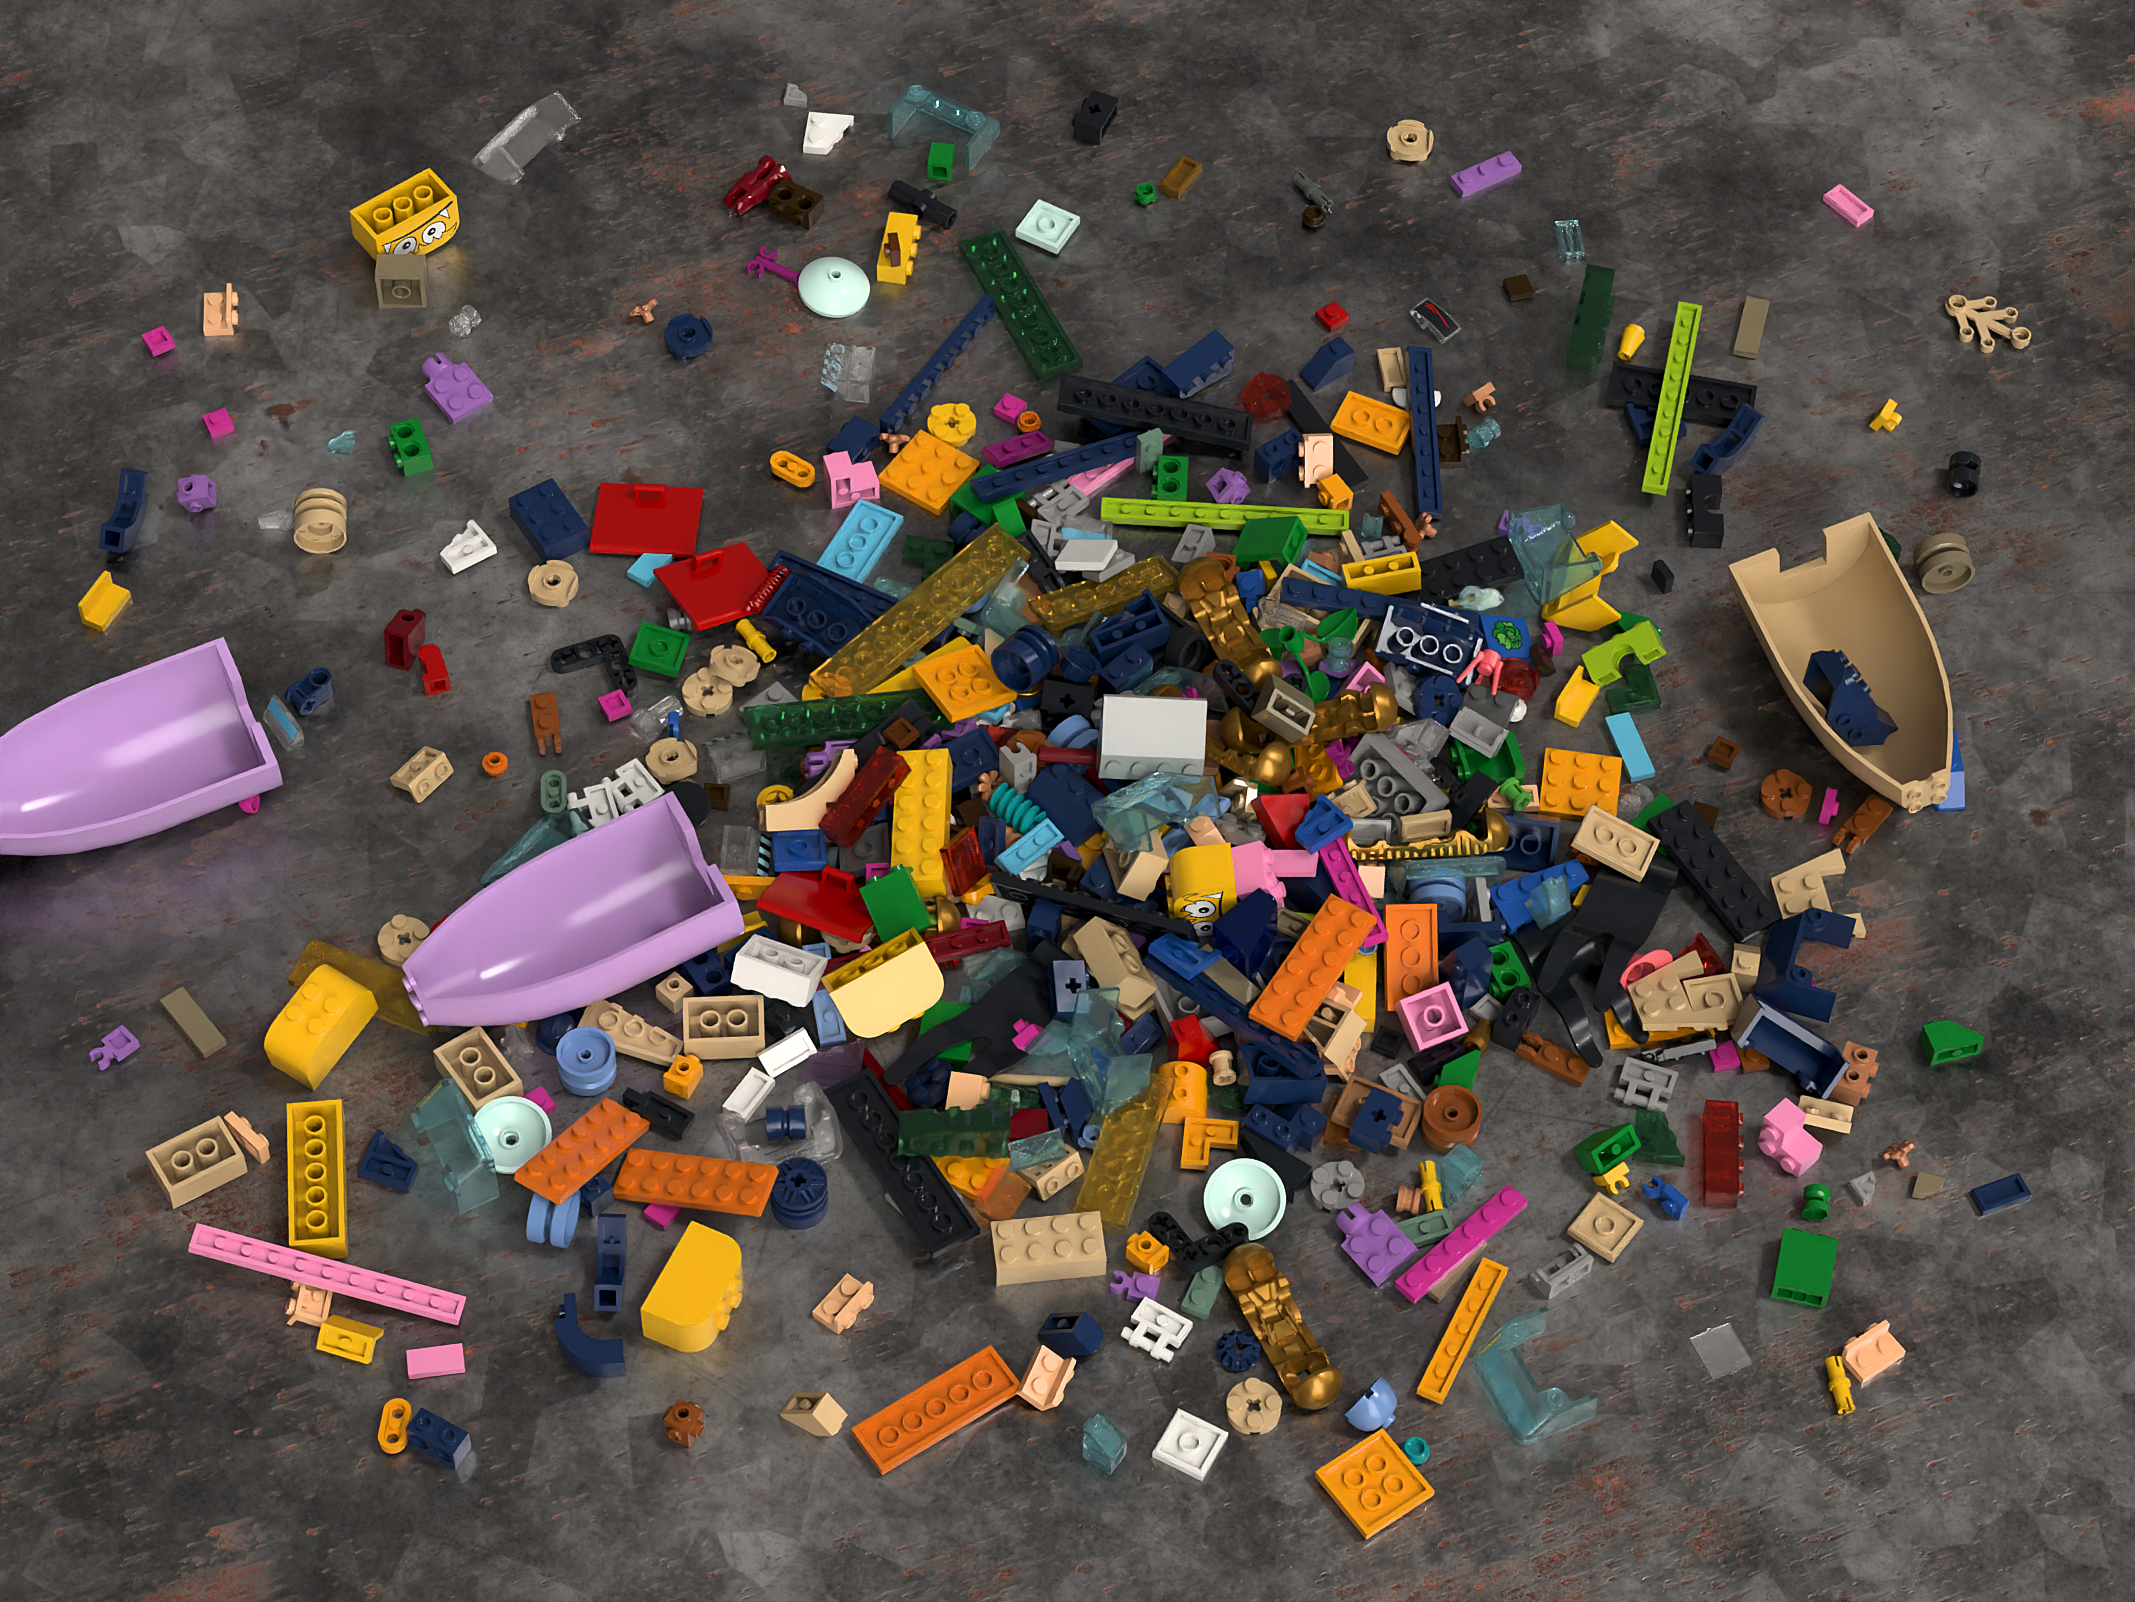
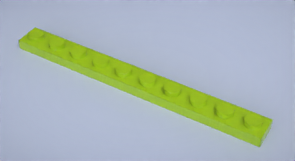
M1681 301L1678 303L1642 492L1666 496L1703 305Z
M1102 497L1101 523L1187 527L1188 524L1211 527L1212 529L1243 530L1247 519L1298 516L1308 534L1341 536V532L1349 530V510Z

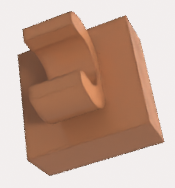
M1490 381L1462 399L1467 407L1475 403L1477 412L1482 413L1486 410L1483 401L1489 407L1496 404L1495 399L1488 395L1495 388Z

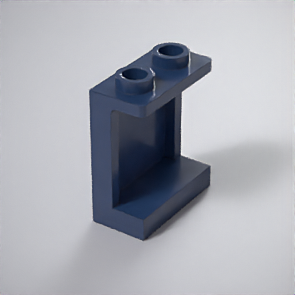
M1493 909V921L1448 923L1447 910H1437L1438 961H1443L1453 950L1477 936L1487 948L1503 943L1506 924L1505 918H1500L1499 909Z

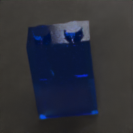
M1260 887L1212 923L1213 949L1220 950L1222 952L1221 956L1251 983H1253L1277 936L1278 903L1271 894H1266Z

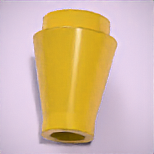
M1628 324L1622 329L1619 351L1617 353L1621 360L1629 361L1644 341L1645 332L1643 328L1636 324Z

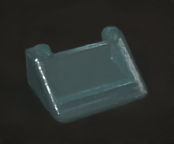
M1480 855L1406 860L1395 859L1386 867L1384 878L1390 904H1399L1406 881L1409 879L1481 876L1486 879L1487 888L1500 885L1506 868V861L1502 856Z

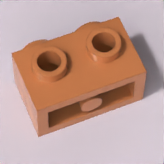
M1847 1041L1842 1054L1850 1066L1828 1097L1858 1107L1861 1098L1867 1099L1872 1085L1867 1083L1869 1077L1875 1078L1880 1063L1875 1062L1878 1051Z

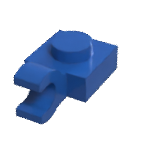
M1261 569L1236 574L1239 598H1247V614L1252 615L1254 607L1262 609L1259 596L1266 595L1263 570Z
M1654 1175L1651 1183L1656 1188H1650L1647 1184H1644L1642 1193L1648 1198L1660 1199L1659 1204L1667 1214L1673 1215L1678 1220L1682 1219L1687 1214L1690 1200L1670 1183L1666 1186L1660 1177Z

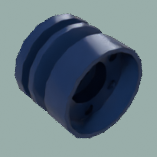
M1029 624L1016 630L1015 633L1010 635L1009 639L1003 641L991 654V665L998 679L1009 689L1022 693L1033 688L1040 682L1041 678L1047 676L1059 663V651L1051 636L1043 629Z
M794 1157L781 1162L777 1166L779 1173L771 1190V1208L775 1219L784 1227L793 1230H806L816 1226L824 1219L828 1211L827 1176L824 1169L817 1162L805 1157Z

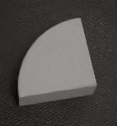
M787 83L784 105L807 108V96L798 89L797 85Z
M1870 1171L1850 1180L1848 1183L1849 1189L1862 1207L1868 1204L1874 1195L1876 1188L1875 1175Z

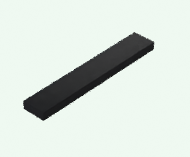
M1293 379L1271 389L1273 397L1302 434L1332 433L1333 475L1337 473L1352 492L1369 484L1367 475Z
M913 698L905 701L847 748L854 749V754L857 755L858 766L855 773L861 766L890 744L883 736V731L900 716L905 718L911 725L926 717ZM831 762L793 791V795L798 797L811 789L824 776Z
M1479 770L1475 771L1464 785L1473 799L1468 801L1462 809L1453 801L1445 809L1450 810L1452 814L1450 832L1460 828L1464 830L1498 788V782ZM1447 836L1436 837V838H1438V839L1440 840V839H1442V838H1447ZM1442 857L1405 859L1386 882L1387 887L1408 900L1410 897L1408 887L1409 876L1423 866L1437 864Z

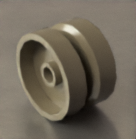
M1943 533L1929 537L1921 542L1913 551V560L1916 569L1919 571L1921 584L1925 591L1932 594L1954 592L1967 585L1975 576V567L1969 555L1967 543L1963 536L1956 533Z

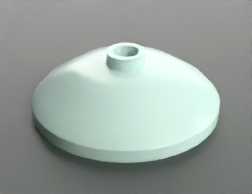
M823 257L810 262L802 270L798 280V292L804 304L812 311L826 317L841 318L853 315L863 308L869 297L870 284L863 270L853 262L839 257Z
M516 1096L501 1097L488 1102L476 1113L470 1127V1144L476 1158L487 1168L504 1174H515L520 1167L551 1143L552 1140L551 1124L542 1108L528 1099ZM509 1139L516 1141L514 1145H508L506 1142Z
M1236 1159L1223 1164L1212 1174L1204 1192V1207L1208 1219L1217 1230L1230 1223L1240 1222L1247 1226L1250 1241L1267 1235L1279 1224L1286 1207V1193L1280 1177L1271 1167L1254 1159ZM1244 1194H1248L1251 1197V1202L1248 1205L1241 1203V1196Z

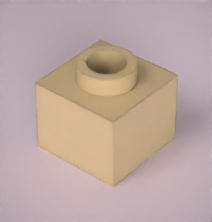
M675 971L655 987L656 998L674 1014L683 1008V998L694 997L693 986Z

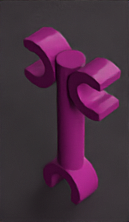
M763 245L760 247L759 255L756 256L755 260L747 263L746 272L748 274L752 270L758 269L757 278L760 279L764 276L765 268L793 281L794 287L798 290V280L802 271L794 272L774 263L777 260L776 250L767 255V246Z
M1358 736L1347 738V745L1344 748L1339 739L1331 742L1330 746L1325 748L1327 755L1334 759V764L1337 766L1338 774L1342 780L1352 776L1351 773L1356 771L1354 764L1347 759L1359 744Z

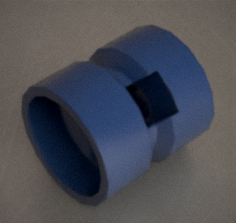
M968 511L961 513L950 525L947 536L958 545L963 544V549L973 557L980 556L989 547L995 535L985 524H979V520Z
M804 1104L789 1105L787 1110H784L781 1105L766 1106L767 1141H783L785 1136H788L790 1140H806Z

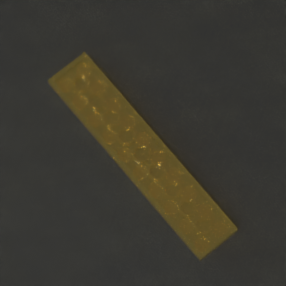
M995 522L810 674V680L845 711L847 706L869 692L1031 558L1030 552Z

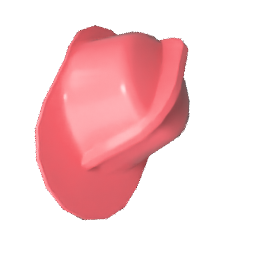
M1663 949L1654 950L1645 955H1634L1620 979V983L1627 995V986L1673 962L1672 955Z

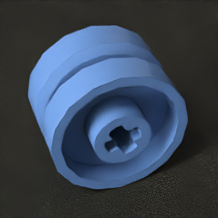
M1074 715L1061 722L1051 732L1047 740L1050 744L1053 743L1054 747L1097 750L1099 731L1092 729L1091 724L1081 715ZM1067 763L1082 777L1085 776L1089 768L1094 766Z
M1433 864L1423 866L1409 876V904H1437V910H1447L1448 923H1456L1466 915V878L1463 872L1448 865Z
M591 1026L578 1027L567 1032L560 1039L556 1048L560 1081L567 1090L581 1096H594L606 1091L614 1083L617 1076L615 1044L607 1033Z
M578 1189L561 1205H557L534 1192L527 1219L526 1234L528 1241L544 1243L549 1237L552 1246L568 1248L578 1222L581 1203L580 1190Z

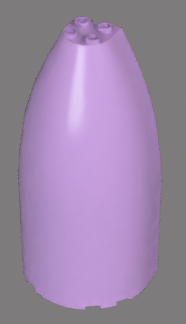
M224 637L91 686L24 720L1 736L0 855L46 856L74 854L122 844L156 834L283 785L279 765L260 721L257 723L246 698L242 679Z
M673 791L549 849L478 892L453 912L423 941L402 965L406 976L401 979L409 993L408 996L414 1008L418 1011L424 1027L428 1025L493 1026L534 1021L581 1008L621 993L743 934L745 926L735 896L716 864L707 865L694 827Z

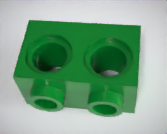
M418 417L390 424L391 435L387 436L390 450L395 449L394 459L397 468L402 467L405 477L434 469L432 453Z
M1159 455L1158 465H1153V480L1158 481L1157 484H1152V499L1186 502L1188 457Z
M1510 941L1488 948L1494 955L1488 985L1491 996L1493 998L1496 997L1497 1001L1505 1005L1516 985L1530 991L1532 982Z

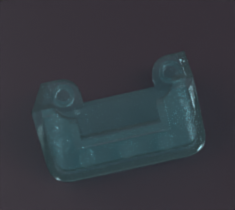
M1565 503L1510 511L1508 514L1506 535H1508L1523 569L1524 579L1521 580L1537 605L1553 602L1597 577L1603 569L1601 557L1595 552H1588L1585 555L1573 536L1572 527L1575 526V516L1573 512L1569 511Z

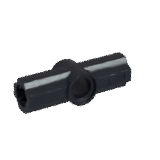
M896 180L888 192V198L908 208L911 215H918V220L927 218L945 229H950L958 217L957 210L938 201L937 196L928 189L919 191L901 180Z

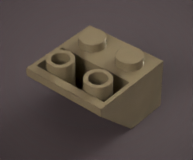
M1269 673L1250 717L1292 743L1308 735L1316 712L1310 697L1274 674Z

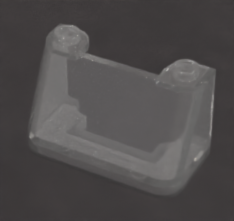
M814 1080L803 1084L793 1093V1104H804L806 1140H790L788 1136H785L783 1141H767L766 1117L744 1124L742 1116L737 1111L731 1110L715 1115L716 1126L731 1160L776 1165L777 1167L781 1162L794 1157H805L817 1162L819 1165L838 1158L843 1151V1140L837 1114L817 1082Z

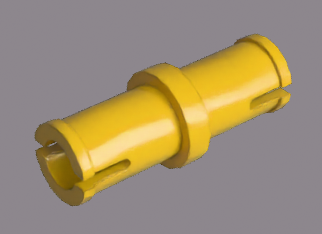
M742 619L737 623V632L746 640V645L751 650H755L763 662L768 663L776 657V651L768 644L765 635L761 631H757L748 619Z
M1425 1161L1426 1168H1424L1423 1162L1418 1164L1422 1182L1420 1186L1422 1188L1421 1194L1425 1197L1427 1214L1444 1209L1440 1195L1442 1186L1437 1180L1435 1162Z
M1835 1356L1828 1357L1824 1360V1364L1826 1365L1830 1380L1828 1387L1834 1394L1837 1412L1843 1414V1409L1845 1414L1853 1412L1855 1405L1853 1404L1849 1389L1851 1382L1849 1378H1846L1841 1356H1836L1835 1361Z

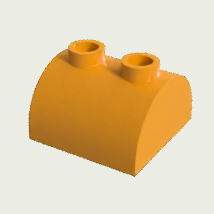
M1186 1061L1168 1062L1158 1067L1155 1072L1152 1122L1185 1124V1116L1206 1118L1208 1072L1202 1066Z

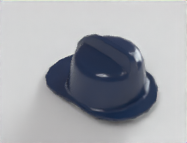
M1078 646L1059 647L1063 655L1060 661V669L1065 680L1085 683L1092 676L1102 671L1100 662L1087 650Z
M581 1008L540 1020L535 1039L542 1052L557 1056L556 1048L560 1039L567 1032L578 1027L584 1014Z

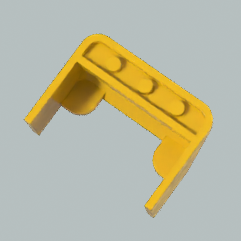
M1609 520L1564 542L1555 555L1541 612L1542 618L1547 622L1554 620L1558 626L1586 632L1597 631L1621 619V614L1599 598L1597 594L1602 576L1613 572L1618 566L1619 555L1638 546V541L1614 521Z

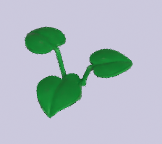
M1355 607L1346 608L1323 619L1317 628V634L1320 638L1306 634L1303 630L1298 632L1293 626H1285L1281 630L1271 628L1258 633L1263 643L1268 644L1273 659L1280 662L1282 652L1286 651L1294 654L1305 673L1303 677L1307 680L1308 685L1304 694L1312 699L1314 705L1325 701L1330 690V682L1323 671L1309 673L1299 654L1304 648V638L1320 644L1327 642L1331 648H1341L1348 645L1356 636L1357 610Z

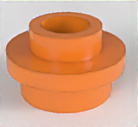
M1025 411L1018 418L1017 427L1025 434L1040 430L1041 419L1037 413Z
M491 752L483 758L482 766L484 771L490 776H501L508 768V759L503 753Z

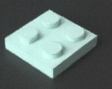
M1038 199L1015 230V236L1057 254L1080 224V217Z

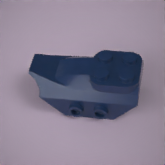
M793 570L759 615V618L779 630V633L784 638L796 640L805 651L809 653L815 652L839 668L855 667L863 669L878 649L873 630L875 620L852 599V595L842 588L838 590L831 586L832 583L825 577H817L812 573Z
M1391 600L1380 621L1373 644V654L1383 661H1390L1397 666H1403L1408 672H1420L1428 676L1443 675L1451 678L1456 683V679L1474 660L1478 651H1483L1482 641L1484 634L1468 619L1462 618L1460 613L1443 611L1438 609L1439 607L1434 603ZM1477 665L1460 683H1456L1458 687L1467 690L1470 682L1475 683L1479 675Z
M1832 649L1830 651L1821 650L1811 653L1803 684L1827 710L1826 720L1850 747L1883 745L1886 737L1896 732L1898 727L1889 713L1874 703L1869 695L1872 690L1864 679L1859 680L1862 675L1853 663L1848 665L1850 661L1841 649L1838 652Z

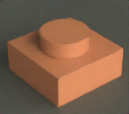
M1310 551L1307 559L1335 574H1338L1341 566L1333 561L1335 557L1327 552L1321 551L1318 554Z

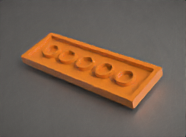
M1331 893L1249 1011V1018L1295 1042L1377 923V917Z
M605 1097L515 1172L514 1180L555 1204L561 1205L648 1131L650 1121Z
M630 1148L614 1184L613 1196L614 1199L761 1217L779 1171L776 1165Z
M989 1345L852 1427L851 1434L880 1474L884 1475L1015 1396L1020 1382L993 1346Z

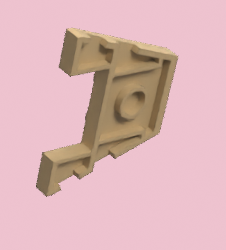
M1840 848L1770 879L1769 885L1777 911L1782 916L1781 920L1809 908H1818L1832 912L1821 876L1845 873L1846 866ZM1845 914L1844 916L1856 919L1853 930L1855 938H1865L1866 930L1861 914Z
M1696 950L1627 986L1628 996L1643 1031H1677L1678 1027H1693L1694 1030H1704V1027H1717V1030L1728 1029L1727 1020L1720 1005L1693 1012L1681 985V979L1704 974L1703 965Z

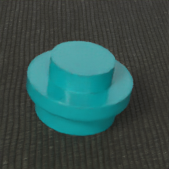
M1420 1437L1407 1439L1401 1448V1451L1413 1465L1422 1464L1428 1459L1429 1446Z

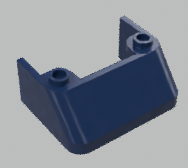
M1809 908L1774 923L1770 931L1753 994L1779 1010L1829 1023L1837 993L1811 986L1812 974L1808 969L1794 965L1802 937L1848 949L1856 919L1818 908Z
M1750 993L1744 1001L1731 1031L1732 1042L1743 1050H1746L1747 1047L1755 1048L1796 1074L1800 1079L1798 1084L1809 1092H1812L1814 1089L1817 1090L1820 1096L1826 1100L1850 1066L1840 1050L1825 1038L1757 995Z

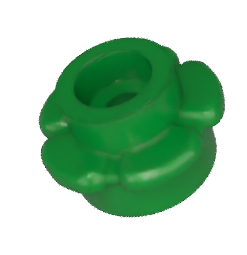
M1148 182L1140 183L1134 192V198L1142 204L1154 202L1157 198L1155 187Z

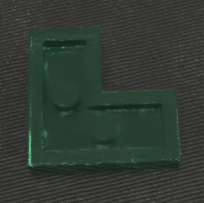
M907 535L902 551V560L923 563L921 584L941 587L943 575L951 568L956 543Z
M1640 663L1624 666L1623 675L1627 687L1609 689L1605 692L1611 716L1626 712L1635 713L1661 708V700L1649 664L1644 665Z

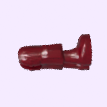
M764 155L759 159L758 166L753 172H746L728 190V193L723 198V203L729 208L734 207V212L741 215L754 205H758L770 195L769 188L775 184L778 185L783 178L792 182L793 180L783 165L780 163L776 164L771 156Z

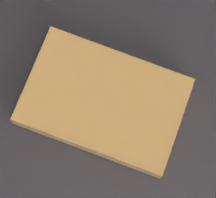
M1591 804L1571 846L1641 882L1660 840Z

